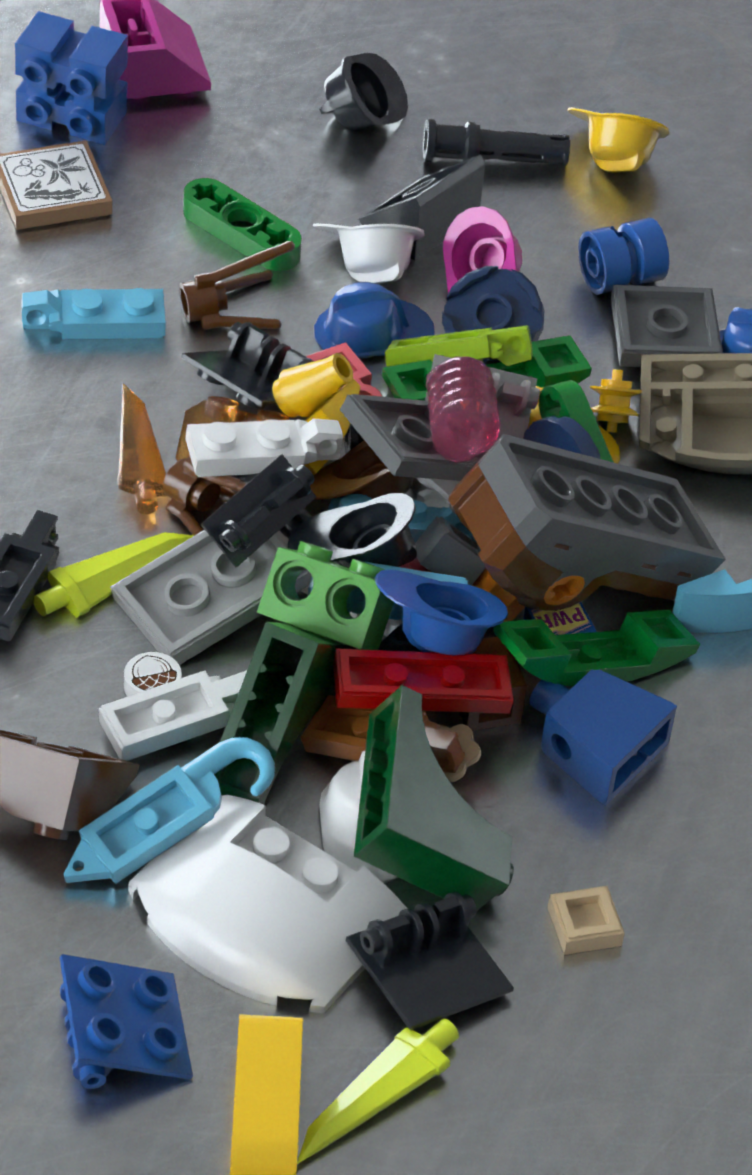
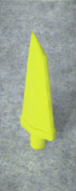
M164 532L63 568L58 567L48 572V581L52 588L34 596V606L41 616H46L65 606L78 618L112 595L110 586L192 538L193 535Z
M443 1018L423 1035L414 1030H409L408 1027L394 1037L395 1040L308 1126L297 1164L326 1148L435 1075L439 1076L449 1068L450 1060L442 1051L459 1038L458 1030L454 1024L448 1019Z

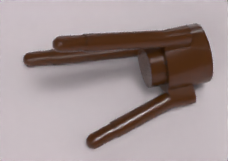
M287 241L215 271L195 275L194 280L181 282L179 284V294L186 321L190 323L201 320L204 330L231 327L236 322L241 324L250 322L259 329H279L282 325L279 319L222 316L219 314V311L228 309L226 292L270 280L273 277V273L270 270L227 281L222 280L290 252L295 248V244L292 241Z
M191 457L177 461L169 469L163 481V491L171 498L166 509L180 518L191 534L195 536L204 529L190 511L199 510L200 512H205L212 508L218 499L227 502L235 493L221 486L238 492L247 482L230 475L198 477L195 475Z

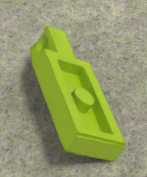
M529 325L496 330L485 328L393 340L385 351L386 365L389 367L429 359L433 363L434 355L437 354L478 365L484 364L483 358L491 357L493 359L497 358L506 366L532 359L533 351Z

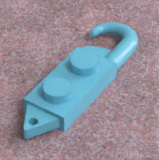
M247 737L230 738L219 742L183 767L175 766L79 830L81 841L63 873L66 883L111 878L117 884L214 819V815L220 809L222 799L218 780L214 774L237 759L246 758L257 763L260 775L251 787L250 792L253 796L261 795L269 788L275 776V762L270 751L260 742ZM78 867L84 868L81 871H75Z

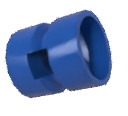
M651 217L623 223L617 231L614 226L586 231L582 233L579 239L578 256L581 272L585 283L596 295L612 292L613 285H629L630 283L633 286L664 280L668 274L670 261L667 240L658 222Z

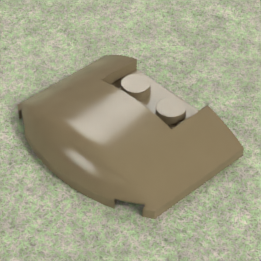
M752 353L642 354L640 447L652 451L671 462L689 468L720 474L752 475Z

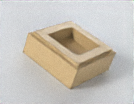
M608 886L549 895L547 908L564 955L622 946L625 933Z

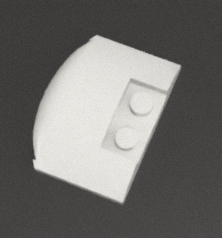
M221 795L220 809L214 815L215 818L145 865L129 881L128 890L133 900L138 895L140 896L144 908L149 914L147 924L155 935L180 959L202 975L238 994L273 1006H277V996L312 1000L309 1012L324 1014L365 969L345 941L346 936L366 930L370 921L376 919L385 921L399 915L401 910L407 908L367 867L363 865L358 871H355L265 816L266 805L245 798Z

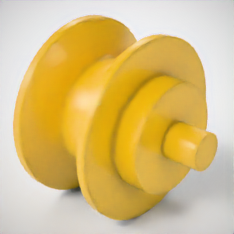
M613 369L612 379H601V386L590 385L592 390L600 394L599 405L591 407L592 412H598L597 420L607 421V432L617 433L618 422L628 423L629 416L640 415L630 408L631 397L641 394L642 390H633L632 381H622L623 370Z

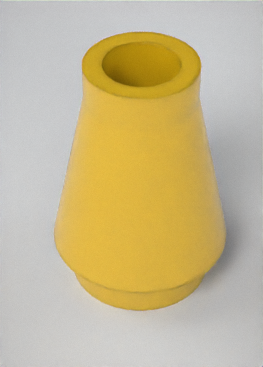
M335 353L325 359L284 369L281 371L279 379L273 383L274 399L281 411L291 418L298 416L309 417L342 386L353 380V370L349 361L340 353Z

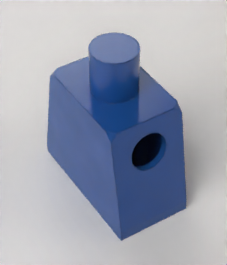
M600 669L590 670L570 690L561 684H554L541 679L535 686L529 699L530 706L546 715L541 740V748L544 754L605 806L669 744L677 705Z

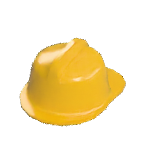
M568 108L569 113L589 122V149L594 162L602 170L609 172H631L645 165L650 160L658 139L665 138L670 133L669 129L662 123L637 115L596 113L578 108Z

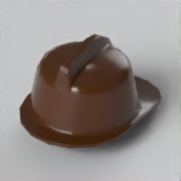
M364 440L340 459L321 468L314 475L315 481L310 487L316 495L314 500L337 498L347 494H362L374 499L390 493L406 494L411 487L413 477L393 476Z

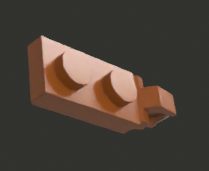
M328 695L300 737L305 751L359 761L361 753L366 749L369 714L375 709L337 708L336 696ZM422 712L426 735L438 764L443 772L456 773L465 758L457 732L440 729V725L429 721L426 712Z

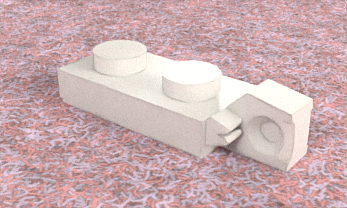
M313 418L309 422L297 419L296 421L266 420L187 424L185 439L195 475L198 477L257 474L281 454L284 455L293 468L298 467L300 464L304 465L317 460L339 459L343 433L338 420Z
M204 670L107 703L98 708L99 723L119 759L126 761L226 727L247 671L221 679L220 676L209 677Z

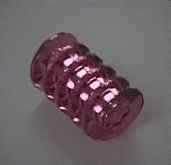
M454 357L436 365L427 374L426 378L430 429L432 431L431 439L435 449L445 459L455 463L470 461L492 447L500 435L501 423L491 370L482 361L472 357Z

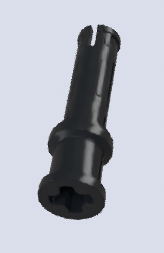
M427 118L423 135V161L432 162L434 158L461 159L465 161L481 155L486 160L549 163L567 166L570 155V136L480 129V125L467 121L465 126L437 124L435 119Z

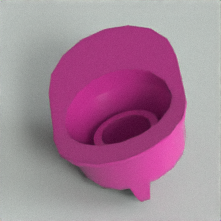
M484 206L469 208L457 215L448 227L443 242V258L446 268L448 293L451 287L466 273L484 266H498L499 269L510 271L513 269L520 272L522 249L518 239L512 234L507 220L498 211Z

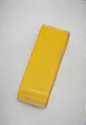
M239 1014L230 1175H296L303 1018Z

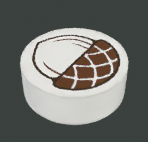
M159 652L139 654L133 657L125 666V694L128 697L181 679V668L176 660L166 654Z

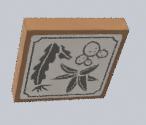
M87 140L0 154V190L16 230L112 214V198Z

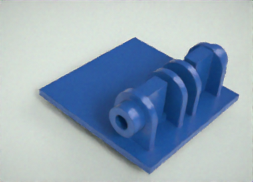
M65 954L60 956L63 983L60 986V996L67 1005L68 1014L65 1017V1027L69 1031L67 1033L68 1044L75 1051V1062L72 1065L73 1076L81 1081L83 1087L88 1089L101 1087L106 1083V1076L113 1068L191 1080L193 1072L174 973Z

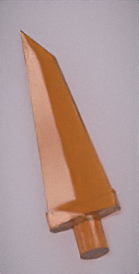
M123 383L120 461L117 483L120 490L135 495L137 511L141 514L149 515L158 509L157 497L167 496L163 491L166 471L145 403Z

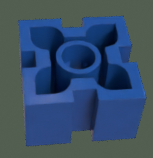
M38 11L15 42V75L22 76L23 81L16 89V121L51 131L57 123H61L67 126L70 136L106 145L127 113V82L119 80V78L127 68L128 35L96 26H91L85 34L74 31V20Z

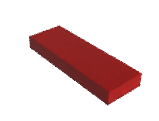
M335 649L333 671L337 708L376 709L401 685H404L422 694V711L510 714L514 700L507 655H447L437 652Z

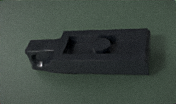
M37 510L22 535L4 533L0 540V639L11 641L32 606L34 596L39 594L47 581L48 572L56 566V560L59 556V547L55 546L58 540V534H56L58 516Z

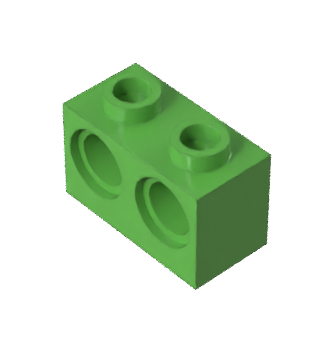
M300 541L298 550L278 547L257 613L361 650H379L394 604L376 586V574L385 569L352 559L350 568L332 563L330 560L333 551ZM304 570H308L313 577V589L310 595L302 600L296 593L295 583L299 574ZM359 587L365 595L366 605L363 612L358 617L353 618L347 610V598L354 589Z

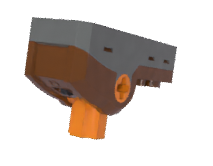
M503 434L455 486L448 497L456 515L475 538L479 546L477 548L478 555L485 566L484 571L472 586L488 591L507 606L508 616L504 621H512L525 607L544 611H558L572 607L585 600L601 585L612 587L616 590H627L649 597H659L675 601L679 585L712 574L726 560L677 479Z

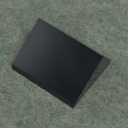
M478 155L423 176L358 220L361 225L399 224L418 227L424 230L425 236L413 242L410 258L415 261L444 241L447 229L457 215L469 208L480 207L486 163L483 157Z

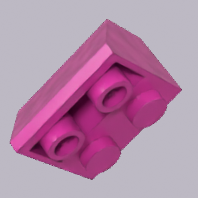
M100 0V28L128 35L127 68L119 78V80L127 82V99H143L150 96L189 94L197 91L211 90L210 77L193 30L188 23L157 0Z

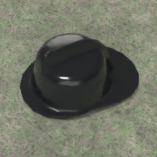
M363 53L347 56L342 59L341 66L326 79L324 90L327 102L319 109L321 114H333L347 130L359 131L373 126L396 123L403 119L408 110V98L403 82L396 70L379 55Z
M390 493L367 502L316 514L302 522L291 533L287 543L288 549L298 550L300 541L333 551L330 562L336 561L339 565L350 568L352 559L395 567L402 566L417 557V546L409 528V523L412 521L416 510L414 500L404 493Z

